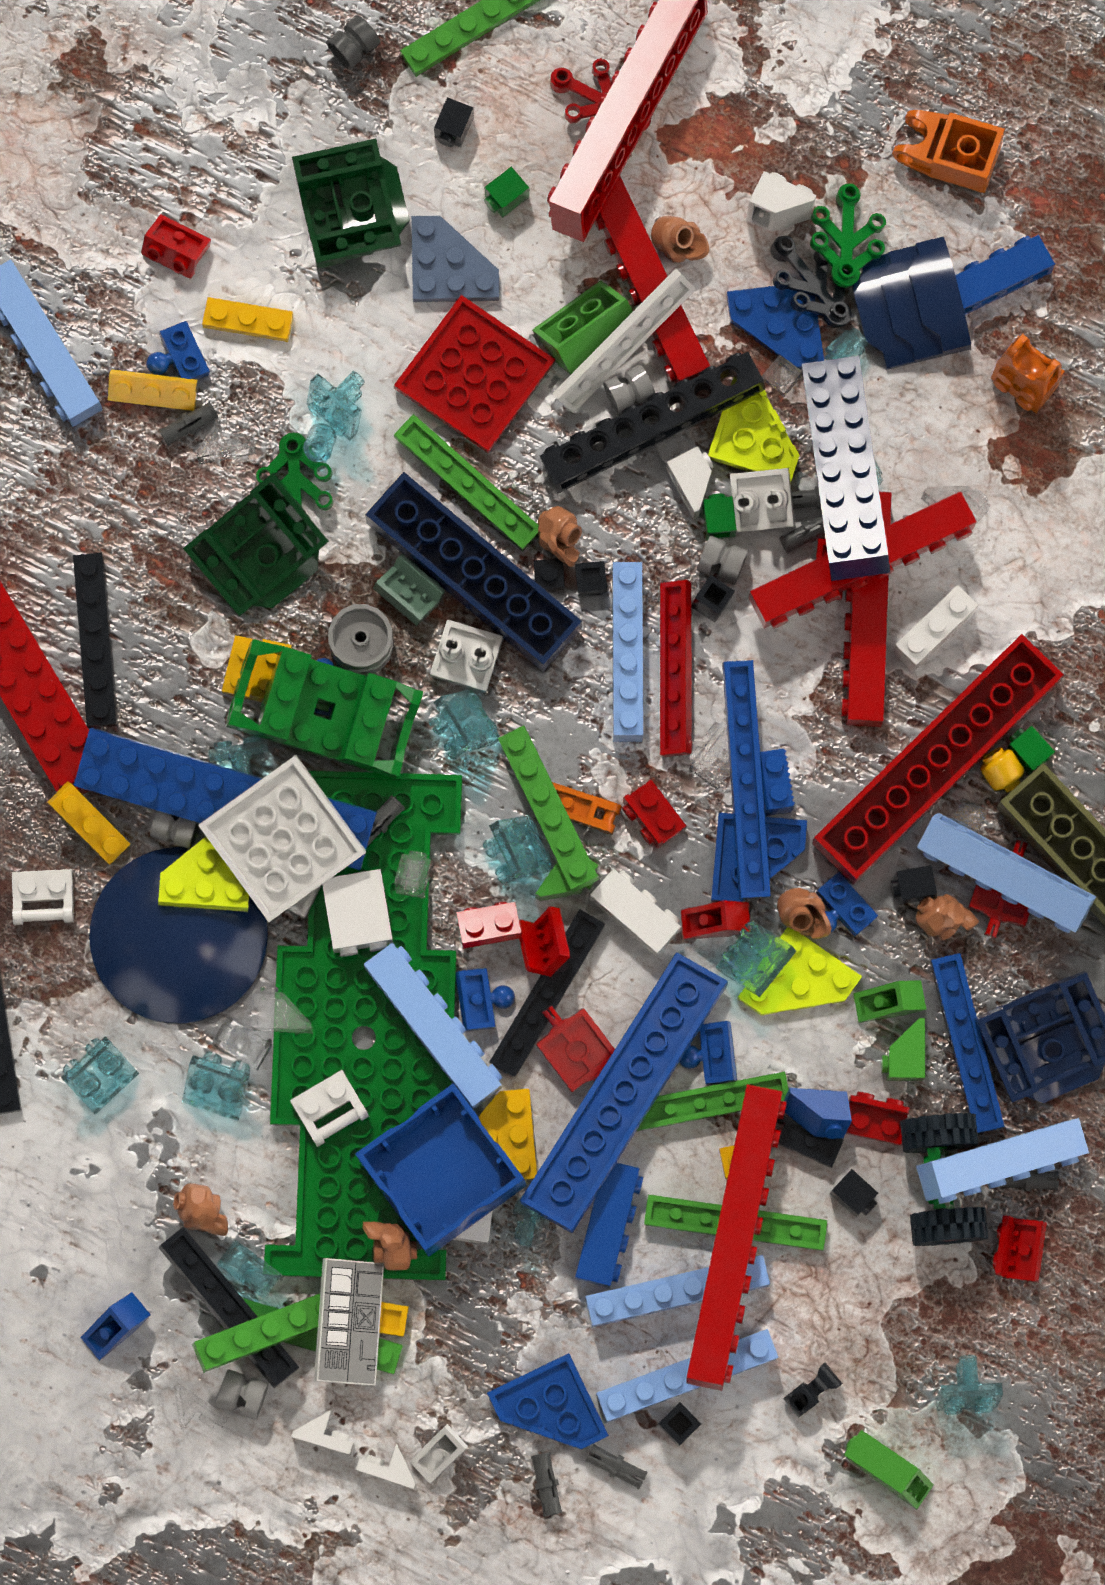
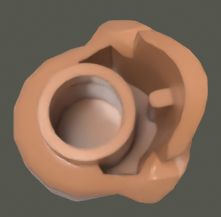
M662 216L654 223L651 230L652 244L659 251L664 252L666 258L671 259L672 262L680 263L686 259L690 261L699 260L706 257L709 253L707 238L704 233H700L701 231L695 222H687L676 216Z
M555 506L542 512L538 518V534L540 536L538 543L543 549L554 554L561 562L573 567L580 554L574 547L581 537L582 528L577 525V518L573 513L563 507Z
M793 888L781 894L777 902V910L781 922L786 927L798 931L803 936H811L812 939H821L831 933V924L825 913V905L815 892H809L802 888Z
M949 894L933 898L928 896L917 906L916 923L928 936H939L941 940H946L954 935L959 926L970 930L979 923V920L970 910Z
M188 1183L182 1188L181 1192L175 1194L174 1210H178L179 1218L183 1221L186 1229L208 1232L213 1235H227V1217L219 1214L220 1196L212 1194L208 1186Z
M375 1221L363 1222L362 1228L367 1237L374 1239V1263H383L387 1270H407L410 1267L411 1259H417V1242L410 1240V1235L404 1231L403 1226Z

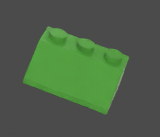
M600 280L532 329V331L549 354L556 359V363L571 375L633 310L625 297Z

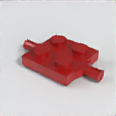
M1016 840L1013 852L1023 857L1028 844L1023 842L1018 852L1022 841ZM976 884L968 908L983 913L990 918L984 935L989 937L994 926L991 938L996 939L1001 922H1009L1023 928L1026 926L1030 914L1027 911L1028 907L1019 902L1017 904L1009 903L1001 897L1002 893L993 888L991 890L983 889Z
M551 1005L547 1008L549 1012L544 1010L542 1014L553 1027L535 1045L568 1089L573 1092L583 1083L592 1080L595 1082L615 1049L584 1008H581L571 1017L561 1019Z

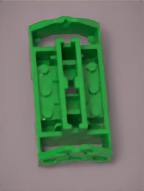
M256 639L250 642L241 667L240 678H238L235 685L234 697L231 701L225 727L394 779L399 777L406 745L423 691L372 673L361 675L311 659V654L285 646L262 642ZM274 653L277 654L271 679L267 682L264 691L266 693L259 708L261 713L258 723L241 713L244 697L257 656ZM394 691L400 692L408 701L397 728V737L393 742L390 760L374 761ZM315 708L326 712L329 711V708H332L329 720L326 717L314 714Z

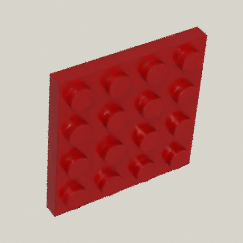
M461 295L396 381L394 389L486 453H489L553 367L556 359Z

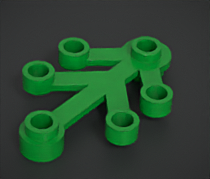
M854 184L842 185L836 194V202L842 208L841 231L829 219L830 212L825 206L815 207L811 214L812 222L820 226L826 234L824 232L814 233L810 240V247L814 251L819 252L832 266L831 276L833 281L840 287L853 286L860 277V269L873 259H879L885 251L884 243L881 240L873 239L869 242L866 251L852 260L853 249L874 233H880L886 225L885 217L882 214L875 213L870 216L865 226L853 234L854 207L861 196L858 187ZM845 191L852 193L854 196H848ZM816 213H822L825 218H818ZM872 221H878L881 226H875ZM828 236L840 248V257L828 246ZM815 239H821L824 244H817ZM871 247L879 248L880 252H874ZM842 269L848 270L851 274H844Z
M286 434L279 442L280 453L267 467H261L256 472L257 481L260 484L262 482L260 477L263 473L277 474L288 463V474L281 481L302 507V489L315 500L319 509L329 510L334 503L333 497L329 492L321 491L300 472V461L314 471L316 479L320 482H327L331 479L332 470L330 466L326 463H320L308 452V443L301 434ZM292 442L298 443V447L294 451L288 449V445ZM322 468L328 469V474L324 477L318 475L319 470ZM322 497H329V502L326 505L319 503Z

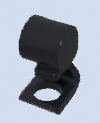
M825 1362L819 1367L817 1377L809 1384L801 1383L783 1399L799 1418L820 1402L818 1395L827 1389H836L843 1383Z

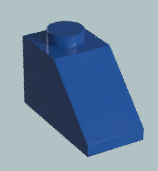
M789 1088L784 1098V1101L787 1102L785 1113L813 1136L827 1137L829 1139L844 1138L852 1122L847 1092Z
M131 1292L111 1305L80 1338L100 1361L133 1334L151 1314Z

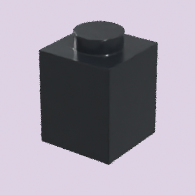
M447 97L434 126V137L445 146L453 147L455 145L461 148L474 119V107Z
M710 575L695 597L691 607L715 623L730 602L735 590Z
M931 865L896 871L894 880L890 881L893 898L898 897L899 905L919 902L928 896L933 898L937 895Z
M853 1169L829 1193L856 1218L861 1212L867 1216L878 1203L874 1200L878 1192Z
M679 1402L657 1425L679 1447L701 1423Z

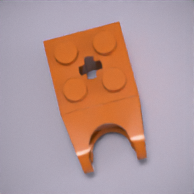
M923 110L908 111L905 116V123L916 132L922 134L925 139L919 144L896 145L892 152L893 157L899 163L929 177L985 193L1003 144L1005 129L951 112L947 115Z
M1022 333L997 361L991 379L1003 393L1009 392L1017 398L1016 402L1027 411L1032 410L1037 413L1058 388L1065 371L1062 369V364L1054 358H1047L1033 347L1030 339Z

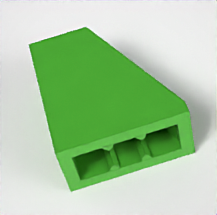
M862 1430L858 1435L853 1436L846 1446L844 1456L852 1464L916 1510L934 1486L919 1468Z

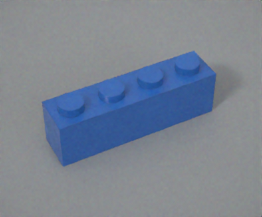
M1039 235L1032 238L1025 236L1016 241L1014 247L1006 251L1004 248L998 249L989 255V259L981 263L979 261L971 262L963 268V272L955 275L965 315L1052 273L1055 263Z
M616 1163L597 1193L575 1276L576 1280L610 1288L612 1281L618 1283L622 1265L616 1264L619 1252L625 1253L629 1235H625L624 1230L626 1222L633 1223L637 1206L631 1205L634 1193L640 1194L644 1178L638 1176L640 1168Z

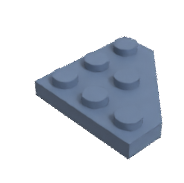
M411 216L413 302H456L461 295L470 301H499V269L441 216Z

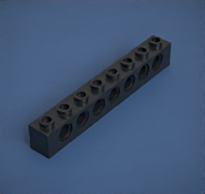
M749 352L733 354L726 359V363L718 367H707L700 372V376L692 380H681L674 385V389L666 393H655L648 398V402L638 407L637 405L629 406L622 411V415L612 420L611 418H606L598 422L595 426L596 428L586 433L585 431H580L572 435L569 439L570 441L560 446L559 444H554L546 448L543 452L544 454L540 455L542 465L557 494L764 391V380ZM727 377L737 379L736 383L731 386L724 385L722 381ZM701 390L711 392L710 396L705 399L696 397V394ZM675 403L685 405L684 409L679 412L671 411L670 407ZM649 416L659 418L657 423L653 425L644 423V420ZM623 429L633 431L631 436L627 438L618 436V433ZM597 442L607 444L602 451H594L592 449V446ZM571 455L581 457L576 464L566 463L567 458Z

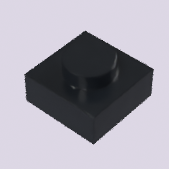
M559 559L534 560V577L537 584L546 591L565 590L563 562Z
M604 561L575 564L578 595L607 592Z

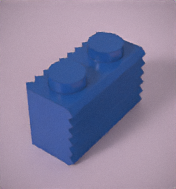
M785 749L760 752L765 816L791 813L795 802H793L794 796H792L793 791L791 790L792 785L790 784L791 779L789 778L790 768L787 767L789 762L786 761L787 751Z

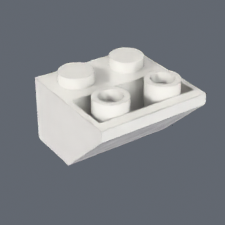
M764 171L749 200L746 220L771 232L809 220L814 209L816 195L813 194L810 188L798 184L795 186L787 182L786 178L778 173L772 172L769 174Z

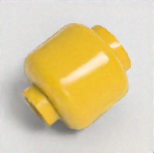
M998 747L982 758L983 764L980 770L993 790L999 791L1004 789L1007 793L1014 790L1021 783L1019 779L1025 770L1011 749L1003 750L1002 747Z

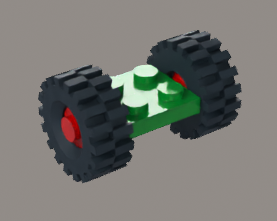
M974 1113L936 1114L900 1121L903 1152L928 1153V1156H924V1163L949 1156L948 1151L979 1145L976 1115ZM938 1199L928 1201L929 1205L933 1204V1209L935 1210L910 1214L913 1246L960 1244L989 1238L985 1207L955 1208L954 1200L939 1204Z

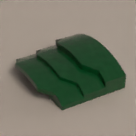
M376 138L292 157L317 269L346 263L345 260L371 255L373 252L401 246L399 235L408 225L410 219L397 166L380 156Z
M272 473L250 491V494L211 527L200 533L183 549L234 611L241 616L252 606L274 608L318 571L319 550L329 540L311 520L310 516L295 500L292 493L277 475Z

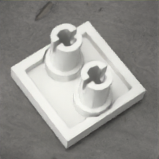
M789 468L730 474L736 532L795 526Z
M447 620L431 668L430 677L486 693L502 645L503 636Z

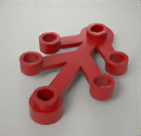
M597 59L593 62L592 74L597 78L601 92L574 79L571 71L566 68H557L552 72L550 86L553 91L562 94L571 90L594 103L581 107L575 103L569 104L565 109L564 115L569 123H577L583 118L596 116L602 95L604 93L608 94L611 88V81L608 75L610 65L607 60ZM603 66L606 70L598 71L596 67ZM563 75L567 77V79L561 81L557 78V76ZM574 110L578 112V115L571 116L568 112ZM650 119V121L648 122V124H647L645 130L648 129V127L650 126V124H651V119Z

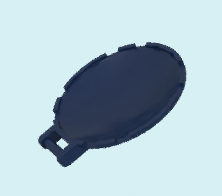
M183 847L164 848L149 852L121 868L102 890L95 904L90 923V951L101 981L113 997L127 1009L156 1022L194 1023L226 1011L251 988L259 975L266 956L268 940L267 919L250 896L248 912L158 905L160 873L189 850Z

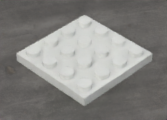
M297 755L290 758L198 825L268 922L366 853L364 847Z

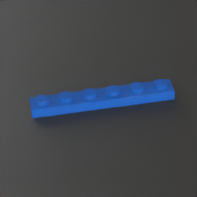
M961 954L932 959L930 962L968 1112L976 1115L977 1134L1004 1128L982 1036L975 1021L977 1016Z

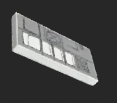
M323 1259L314 1381L367 1386L376 1385L384 1272L383 1263Z

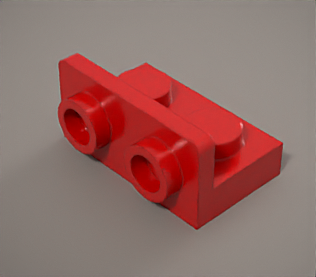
M160 214L144 235L141 254L191 279L195 274L197 263L209 249L211 239Z
M649 780L630 795L627 794L623 797L624 806L622 810L630 821L636 819L642 827L639 832L649 845L654 843L657 848H660L687 827L652 780Z
M857 1092L856 1096L851 1095L849 1097L852 1122L846 1134L901 1146L900 1121L907 1119L910 1110L909 1107L903 1106L904 1101L893 1098H886V1102L874 1100L875 1095L866 1092Z

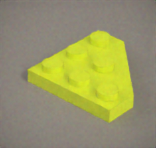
M733 377L731 385L736 383V378ZM765 390L722 411L708 453L712 461L747 472L789 468L790 482L792 481L800 456L795 445L792 444L776 410L773 409L768 400Z
M204 837L160 873L159 906L248 912L249 894L207 837Z
M787 927L737 999L761 1016L831 1003H842L848 998L862 976L810 939L801 935L798 931Z

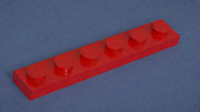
M686 579L660 583V755L664 757L692 754L691 581Z

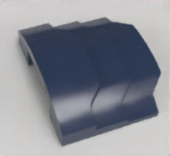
M944 236L918 242L915 246L887 252V254H883L879 259H873L861 268L862 273L858 281L852 286L865 342L882 352L887 370L971 350L972 344L966 316Z
M1085 971L1027 993L975 1018L985 1045L990 1052L1012 1103L1024 1097L1045 1103L1071 1090L1096 1081L1101 1075L1105 1065V1014L1089 976Z

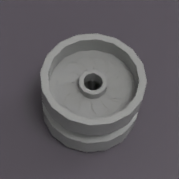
M353 604L342 609L332 619L328 629V643L333 659L340 668L361 675H367L368 673L373 674L380 671L389 662L394 650L392 627L388 618L378 608L367 604ZM360 637L362 640L365 641L357 642L356 639Z

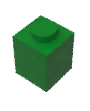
M511 166L484 187V202L493 213L497 211L503 218L529 198L530 188Z
M718 493L709 495L708 499H703L702 509L706 540L709 539L710 535L720 539L734 538L737 528L733 496L726 497L725 494Z
M1030 726L1026 731L1021 727L1009 738L1011 743L1007 749H1011L1028 775L1051 759L1055 753L1053 748L1033 726Z

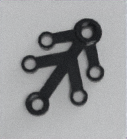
M789 236L777 237L770 247L771 255L777 261H788L803 281L792 278V275L786 270H779L773 278V285L779 290L789 289L797 291L790 302L791 307L795 311H806L822 315L825 322L833 328L847 325L852 318V312L845 303L846 287L838 286L831 277L834 284L833 297L826 290L828 262L816 251L813 256L816 262L814 275L795 252L794 240ZM842 269L844 274H850L848 270ZM779 277L783 278L786 282H782ZM807 294L816 296L821 303L810 301ZM797 300H801L804 305L798 303Z

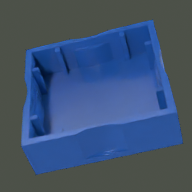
M454 1083L419 1107L408 1120L394 1128H390L355 1153L361 1165L428 1257L527 1186L523 1176L500 1145L489 1135L481 1124L478 1115Z

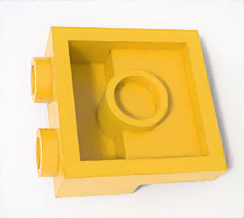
M235 635L222 687V694L234 696L235 685L238 678H240L241 667L249 644L253 639ZM266 639L262 641L293 649L292 645ZM277 654L257 656L244 699L262 702L266 693L264 691L267 682L271 679Z

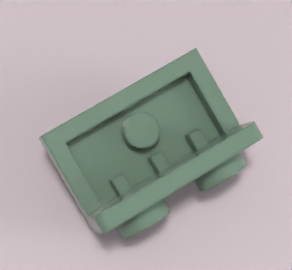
M403 554L396 559L394 566L373 587L378 594L416 626L439 605L445 593V590L436 580L430 578L418 568L415 562L409 560Z

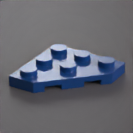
M775 286L727 291L730 323L754 338L753 340L771 353L774 352L786 361V364L791 368L802 370L803 363L824 361L818 314L806 311L797 312L791 307V299L797 291L789 289L779 290ZM807 294L810 301L816 302L815 296ZM797 300L798 303L804 305L801 300Z
M719 812L711 902L723 900L744 902L746 899H739L733 814ZM765 817L769 879H772L805 851L807 820Z
M569 1353L487 1393L501 1422L582 1450L609 1436Z

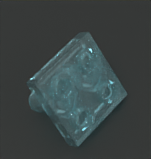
M352 371L337 387H334L319 373L310 380L307 398L308 409L317 418L322 417L327 421L334 433L338 436L346 437L349 441L358 433L362 410L355 403L362 397L360 388L365 383L364 379L357 372Z
M472 689L444 695L433 702L439 714L429 720V725L431 727L437 724L432 730L438 735L444 733L446 729H450L454 738L444 744V750L452 749L447 753L451 759L456 760L464 752L491 746L499 741L500 735L497 732L496 724L488 717L482 707L481 699Z
M258 736L243 738L244 744L233 745L231 740L213 743L214 749L208 750L209 760L211 763L229 761L232 763L233 770L253 775L250 759H253V756L270 753L269 741L262 740Z
M529 815L498 820L489 825L493 837L483 842V848L492 847L485 851L490 858H494L497 854L502 853L505 859V864L495 868L496 875L503 873L502 876L498 877L500 883L507 884L512 879L544 874L553 869L550 854L543 846L538 835L537 826Z
M752 921L745 924L750 932L748 933L744 928L741 929V936L734 945L726 948L728 952H723V959L716 968L728 978L760 997L795 954L796 950L786 941Z
M106 1036L102 1040L98 1038L91 1040L95 1046L92 1047L88 1043L85 1047L87 1054L80 1060H70L69 1063L73 1067L70 1068L66 1064L63 1068L64 1075L61 1077L95 1115L140 1074Z
M210 1051L206 1052L203 1058L193 1055L189 1063L182 1102L239 1121L250 1078L249 1065L243 1063L241 1070H238L241 1061L233 1062L231 1067L222 1065V1058L217 1053H215L213 1060H210L213 1053Z
M960 1356L959 1363L956 1364L957 1385L940 1386L936 1396V1411L944 1410V1414L947 1415L961 1414L964 1409H974L975 1413L992 1412L993 1408L998 1407L1003 1396L1002 1383H980L977 1356Z

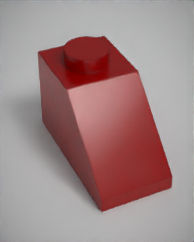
M723 900L681 910L683 939L686 940L730 937L751 932L749 903Z

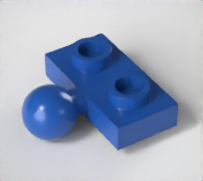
M187 321L160 331L159 335L167 354L154 352L149 355L146 366L152 374L162 375L168 370L169 365L173 364L179 378L198 380L209 375V368Z
M840 872L835 874L815 892L830 909V911H825L831 924V933L836 929L837 920L839 919L852 935L856 937L878 917L877 913Z
M487 968L456 972L462 1023L466 1031L485 1030L496 1027L492 1004L500 1009L509 1008L515 1001L514 991L509 986L500 985L493 992H490Z
M721 1021L703 1024L699 1030L701 1049L690 1045L680 1060V1065L687 1069H693L703 1061L705 1084L707 1085L737 1081L731 1022Z

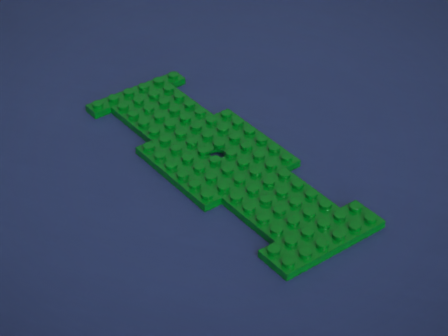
M308 770L328 798L376 812L392 795L404 806L405 809L387 826L388 830L384 834L381 832L367 847L361 870L346 867L333 877L381 869L393 944L396 948L402 946L412 959L408 962L415 972L419 969L430 982L426 987L433 996L438 993L448 1006L445 1012L453 1019L455 1014L457 952L453 950H427L431 834L460 835L462 775L400 773L399 777L394 779L374 772ZM323 885L309 910L307 946L277 945L270 1125L300 1126L295 1245H265L264 1276L322 1277L324 1258L374 1262V1239L367 1237L362 1228L363 1222L375 1221L399 1224L404 1227V1231L409 1233L410 1240L416 1241L361 1165L355 1153L390 1128H394L408 1120L419 1107L452 1084L444 1071L365 970L364 963L380 951L371 952L370 948L358 949V954L341 957L340 953H334ZM359 1027H369L376 1035L375 1043L369 1049H359L352 1042V1035ZM343 1070L369 1117L363 1121L358 1119L324 1139L325 1143L317 1147L290 1100ZM351 1102L314 1122L316 1128L319 1129L352 1110ZM417 1249V1259H411L410 1267L407 1270H387L384 1267L383 1279L446 1281L447 1250H438L428 1257L423 1249Z

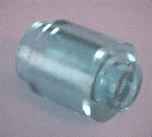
M852 328L850 331L845 330L825 348L827 354L825 359L831 360L858 355L860 357L865 352L864 348L868 346V342L856 328Z
M324 423L315 424L309 429L303 445L304 453L309 460L322 462L330 457L337 439L335 430Z

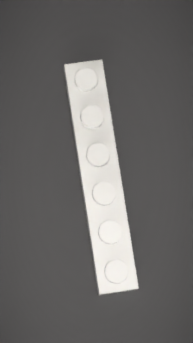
M675 269L552 394L574 413L696 288Z

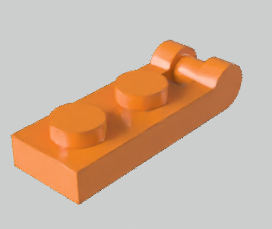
M553 783L572 822L597 829L606 834L612 835L616 826L613 823L616 815H620L621 805ZM597 808L605 811L602 820L594 817Z

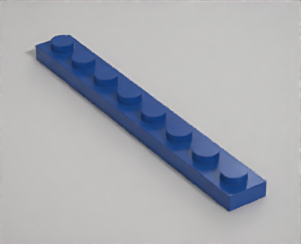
M753 660L727 661L722 663L739 899L767 898L771 896L754 664Z

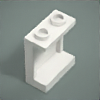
M381 869L332 877L322 884L334 953H340L341 957L358 954V949L370 948L371 952L381 951L387 947V944L393 943Z

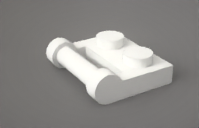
M72 869L12 872L13 925H23V922L64 920V923L74 922ZM63 901L64 903L63 908L23 910V903Z
M343 1070L290 1100L317 1147L325 1143L324 1139L358 1119L363 1121L369 1117ZM351 1102L352 1110L319 1129L316 1128L314 1122Z

